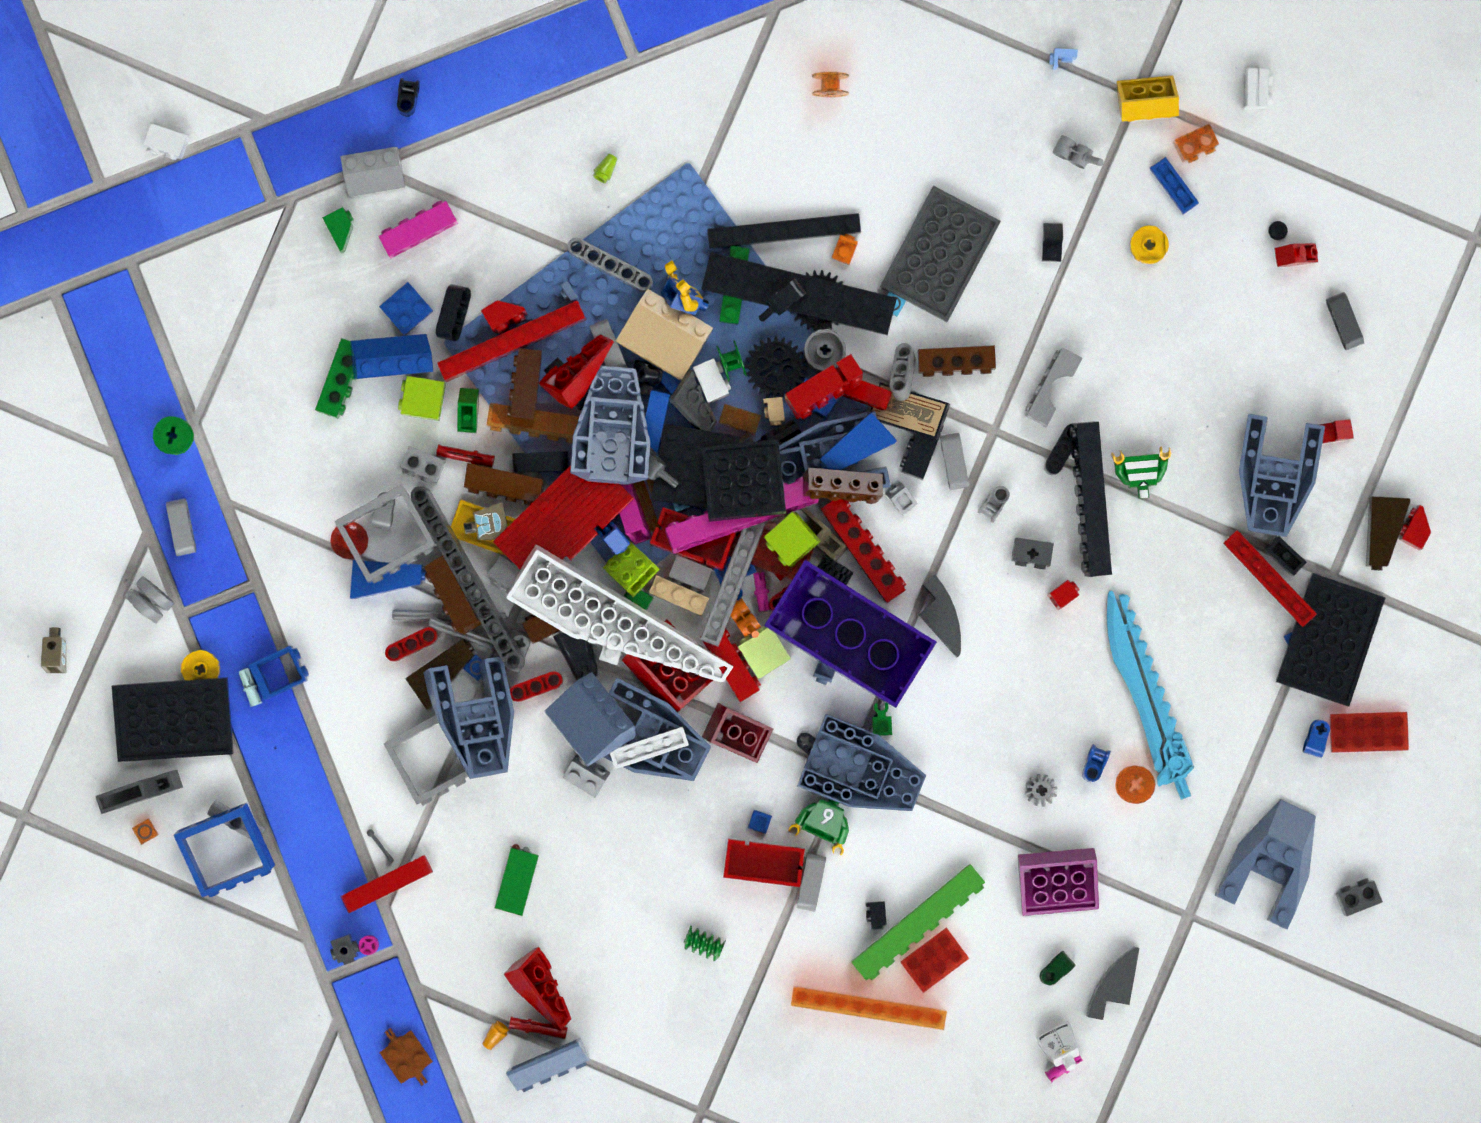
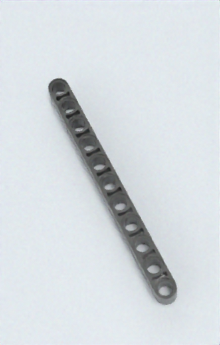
M415 487L411 491V500L501 660L510 670L523 668L525 658L433 494L427 488ZM420 491H423L425 497L420 501L418 494ZM430 507L434 509V514L431 517L427 514ZM439 524H442L443 531L438 534L436 528ZM451 540L453 546L450 550H447L446 543ZM457 557H461L462 563L459 567L455 565V560ZM467 573L471 575L469 583H466L464 580ZM476 590H479L481 593V596L478 600L474 598V592ZM486 606L490 609L488 616L483 614V609ZM495 623L499 625L497 633H494L492 630V626ZM505 639L509 643V646L506 650H504L501 646L502 641ZM513 656H516L518 658V664L516 666H513L511 664V659Z

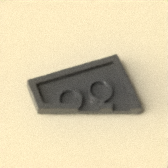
M688 370L669 398V401L695 429L711 432L717 424V420L709 403L705 402L701 394L703 391L694 379L695 374L693 370Z

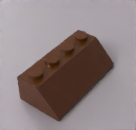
M467 463L464 488H467L469 493L478 495L479 491L487 493L486 496L497 499L498 495L503 496L505 501L516 503L517 500H522L524 505L530 506L543 493L545 482L539 478Z

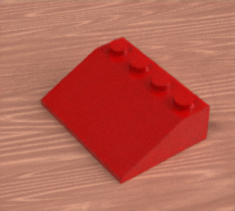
M668 619L664 621L670 626L674 627ZM629 654L622 659L625 665L655 697L667 702L677 713L713 681L692 672H685L679 668L669 667L659 662H652Z

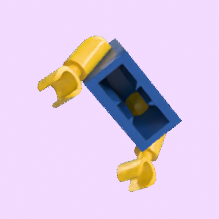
M672 260L666 263L665 269L669 276L661 294L670 308L691 315H695L698 309L705 311L709 304L708 300L703 299L699 291L688 285L684 279L679 281L677 274H673L678 269Z

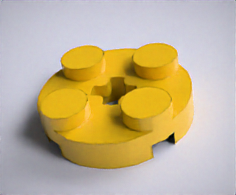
M1148 225L1141 227L1130 240L1132 255L1135 260L1143 264L1159 262L1164 258L1169 248L1166 234L1156 226ZM1147 240H1150L1155 245L1151 250L1144 247Z
M194 651L184 658L181 664V673L185 680L218 678L220 675V663L208 651ZM203 664L206 671L199 675L196 666Z

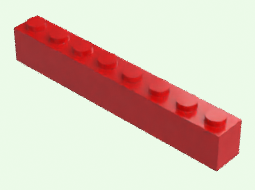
M577 300L437 362L444 380L449 382L518 351L519 348L523 349L584 322L586 318Z

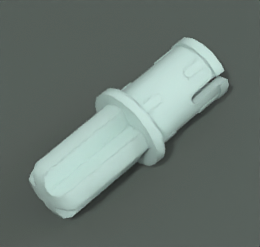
M246 668L239 671L244 686L243 691L246 692L250 707L261 704L262 701L256 688L258 685H255L250 669Z

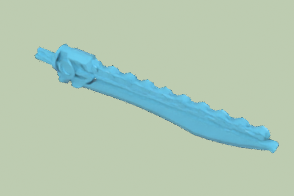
M1109 591L1107 599V629L1113 661L1121 673L1138 709L1154 769L1159 773L1157 785L1160 787L1174 782L1179 797L1182 800L1191 796L1185 778L1194 769V765L1184 739H1182L1183 735L1180 732L1174 731L1177 720L1168 715L1171 705L1168 701L1162 700L1165 689L1162 686H1157L1159 674L1151 670L1153 658L1150 655H1145L1147 643L1144 640H1139L1142 628L1139 625L1133 624L1136 613L1127 608L1130 598L1127 594L1119 595V601L1127 624H1124L1114 592ZM1128 631L1131 633L1166 740L1162 748L1165 766H1162L1163 762L1159 751L1163 741L1127 635Z

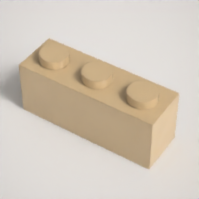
M657 575L649 591V594L699 616L703 615L709 601L708 597Z

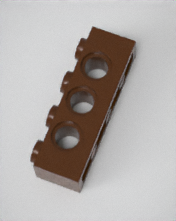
M995 345L918 349L917 351L918 373L923 374V377H933L934 373H942V376H953V372H961V375H972L973 371H980V374H991L992 370L996 369ZM978 356L981 359V364L978 366L973 365L971 357ZM959 357L962 360V365L954 366L951 362L952 358ZM940 358L943 361V365L935 367L932 364V360Z

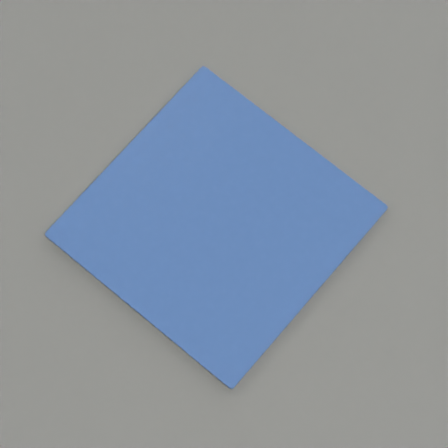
M686 163L583 239L591 245L649 274L653 281L651 291L662 298L664 297L661 291L669 276L666 272L665 264L672 260L678 269L673 274H677L679 281L684 279L688 285L699 291L703 299L708 300L707 309L705 311L698 309L697 313L693 316L713 327V330L689 370H693V367L713 358L715 362H720L722 366L716 346L719 347L721 354L735 350L733 340L736 342L744 366L750 364L745 360L747 357H752L749 354V350L756 351L753 346L754 344L760 347V340L767 343V337H769L772 342L775 336H777L779 342H781L783 337H785L786 344L792 341V348L798 345L796 352H803L800 359H804V346L808 337L814 333V329L811 327L807 330V324L800 327L801 320L794 321L797 316L796 314L791 315L789 311H785L778 316L777 313H773L762 322L759 320V315L769 306L742 300L738 325L719 322L723 295L703 291L701 288L710 252L729 256L731 247L709 249L707 229L736 225L691 164ZM577 243L575 246L571 248V250L573 252H578L581 250L582 246L581 244ZM751 245L736 246L750 249L749 262L765 265ZM567 251L500 301L522 306L528 314L523 322L517 325L515 323L509 325V330H512L572 303L570 299L566 301L560 292L563 290L561 285L568 281L578 297V302L586 321L523 348L542 350L540 382L546 375L544 369L557 357L565 364L567 362L566 358L579 354L581 348L594 339L589 327L590 325L607 319L615 339H617L644 293L573 257ZM591 252L588 255V259L591 261H595L599 257L596 252ZM607 261L605 268L612 270L616 264L614 261ZM629 269L622 272V276L626 279L630 278L633 274ZM642 278L639 281L641 287H647L650 283L646 278ZM482 313L462 328L460 338L457 341L445 340L444 344L450 353L455 355L500 334L493 332ZM618 344L627 368H633L635 360L643 361L659 368ZM827 349L822 350L823 355H827ZM782 350L774 352L776 359H782L785 356ZM518 351L467 373V376L476 388L479 389L481 395L524 453L568 451V467L571 465L573 434L582 412L576 406L571 409L560 404L539 385L534 426L510 425V418H507V408L512 405V401L509 400L510 389H514L511 377L512 372H516V367L513 366L514 355H518ZM760 359L757 362V366L762 369L768 365L765 359ZM787 359L779 365L773 363L772 368L761 373L760 376L762 377L772 370L778 372L779 367L790 362L791 359ZM806 362L801 364V366L807 367L806 370L801 371V373L805 374V378L810 379L818 374ZM785 367L783 373L786 376H791L794 370L792 367ZM742 368L728 372L729 385L731 387V390H728L729 396L709 404L717 420V424L711 432L742 437L747 432L750 437L744 442L750 438L756 442L764 434L773 429H778L791 420L795 421L802 433L817 423L862 413L869 407L841 396L838 398V402L827 420L813 413L814 410L811 411L812 414L807 418L802 419L800 417L796 419L785 401V394L787 392H784V398L782 399L785 421L781 422L779 426H770L769 418L765 419L764 407H768V405L763 404V399H767L766 392L763 391L759 395V387L753 390L752 388L755 383H748L751 376H745ZM722 372L723 380L727 379L725 372ZM695 375L694 379H695L697 385H700L699 382H698V379H697V377H696V375ZM769 376L766 382L769 385H775L777 378ZM799 377V379H800V380L802 381V383H803L804 380H805V378ZM661 383L657 386L650 384L653 387V391L669 394ZM702 392L701 394H702V396H703L705 402H707V400H706V398H705V395H704V393ZM770 393L768 398H773V394ZM644 394L641 395V400L643 402L644 415L646 416L650 396ZM670 402L665 424L695 429ZM564 471L539 473L550 486L558 478V475ZM648 478V480L633 484L651 535L653 536L655 527L660 528V530L662 528L657 524L662 508L675 511L673 503L651 500L653 488L650 485L651 479ZM694 507L679 513L687 516L697 515L698 517L704 515V512L708 509ZM619 513L612 522L632 542L625 532ZM599 535L591 541V544L605 562L615 555ZM651 539L635 544L655 565L671 554L668 551L651 546Z

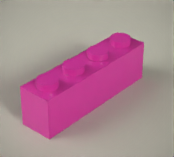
M438 201L432 205L433 208L425 211L423 209L415 214L416 217L400 221L398 223L399 226L393 229L389 227L381 231L382 235L378 237L390 259L458 224L447 201Z

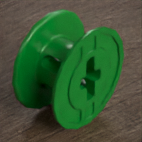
M733 340L735 350L721 354L719 347L716 346L728 382H730L728 372L738 368H742L744 375L747 376L735 340Z
M168 416L162 418L156 424L153 430V440L160 451L166 454L179 455L185 453L191 447L194 441V432L187 421L178 417ZM170 433H175L177 438H173L172 441V438L169 437Z

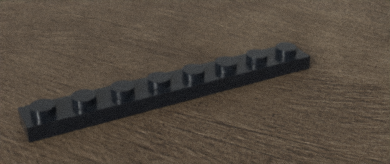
M859 213L707 229L709 249L861 233Z

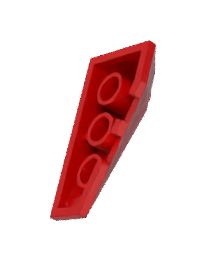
M600 334L583 346L579 354L566 358L567 362L559 368L557 366L552 368L540 380L539 385L560 404L572 409L586 394L614 341Z
M537 947L513 963L504 973V976L516 992L558 1031H561L571 1020V1016L564 998L559 995L557 990V980L553 979L550 972L551 964L541 949Z

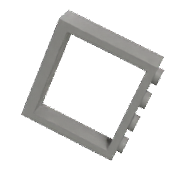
M403 484L334 521L369 583L373 582L375 584L383 580V575L388 572L390 574L396 573L401 569L399 566L405 563L407 565L414 563L418 560L417 556L421 554L426 556L433 552L434 547L437 546ZM402 495L427 543L370 574L345 526Z
M436 715L384 743L416 805L421 803L424 806L433 801L431 797L438 794L440 797L448 793V788L454 784L458 787L466 783L465 778L468 777L467 773L463 772L419 796L393 749L438 724Z

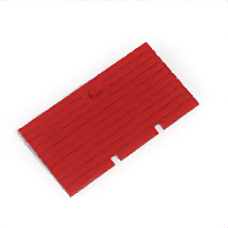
M570 465L493 543L520 570L536 544L562 560L566 556L572 560L598 535L594 529L599 526L603 530L634 498L620 484L591 482L570 473Z

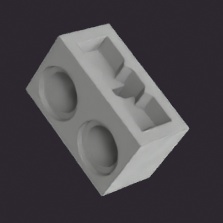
M409 446L400 467L404 469L403 473L412 477L417 474L422 476V481L432 484L433 481L438 482L446 461ZM416 457L419 463L416 467L412 468L409 466V460ZM429 465L436 466V472L433 475H428L426 472V468Z

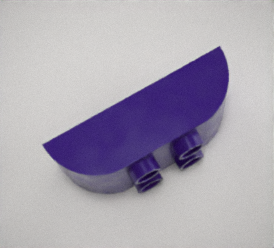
M807 560L803 562L764 625L793 646L895 708L937 643V641Z

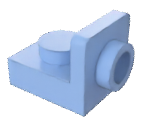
M1055 48L1049 57V65H1053L1052 70L1057 69L1058 59H1061V62L1072 63L1073 60H1076L1078 49Z

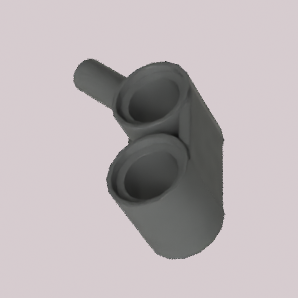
M650 447L648 478L655 481L661 477L675 488L679 482L664 471V468L667 466L666 463L656 456L657 453Z

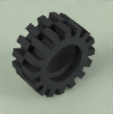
M823 556L817 566L845 585L848 584L853 575L850 569L827 556Z

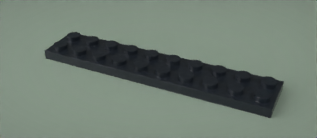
M710 252L701 288L703 291L769 306L767 300L773 294L782 290L793 279H796L807 295L797 303H792V306L787 311L888 336L896 297Z

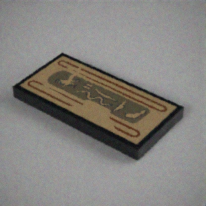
M879 383V387L891 391L890 385ZM910 392V396L906 400L898 401L892 393L886 411L871 407L870 411H876L877 419L882 424L938 440L950 404L914 392Z

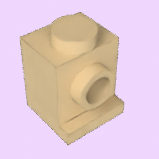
M782 397L763 399V404L768 405V407H764L765 419L769 418L770 426L781 425V422L785 421Z

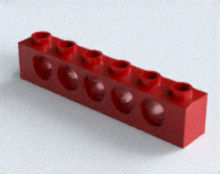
M844 499L831 501L821 508V512L886 604L906 591L904 586L907 584L901 576L897 577L893 572L895 567L890 560L885 561L882 556L885 553L878 544L876 546L871 541L873 536L869 530H864L861 527L862 520L857 513L852 514L849 510L851 507L850 503ZM840 512L848 515V520L844 523L839 522L837 519V515ZM849 529H858L859 536L851 538L848 535ZM863 543L870 546V552L867 554H862L859 550V546ZM873 559H878L881 562V568L878 570L872 569L870 562ZM882 576H891L892 583L884 585L881 581Z

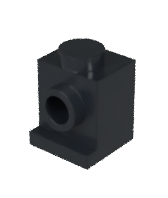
M885 901L865 902V906L870 909L866 911L867 922H871V930L883 929V925H887Z

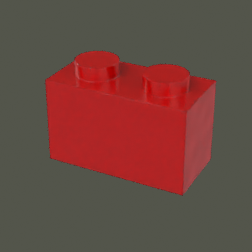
M1067 580L1047 594L1057 610H1060L1079 596L1078 591L1080 589L1074 581L1070 582Z

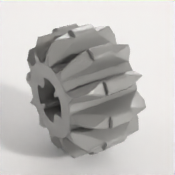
M1037 774V781L1033 777L1030 778L1033 785L1028 783L1025 785L1031 788V791H1025L1026 795L1032 794L1028 801L1030 802L1035 798V806L1041 800L1042 807H1045V799L1051 804L1052 800L1049 796L1057 797V794L1051 793V790L1058 789L1057 786H1050L1054 783V780L1051 779L1048 783L1046 782L1048 775H1045L1043 781H1041V775ZM1039 785L1042 788H1046L1043 796L1040 793H1036V788L1039 789Z

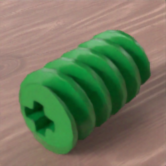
M690 925L683 943H685V950L692 946L693 953L699 949L700 956L706 952L707 959L713 955V961H716L720 957L726 940L722 944L720 937L713 941V934L706 938V931L699 935V929L697 928L692 932V926Z

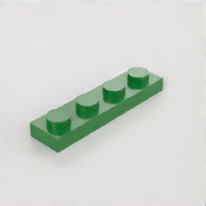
M731 246L729 257L748 261L750 249ZM723 295L719 322L738 325L742 300Z

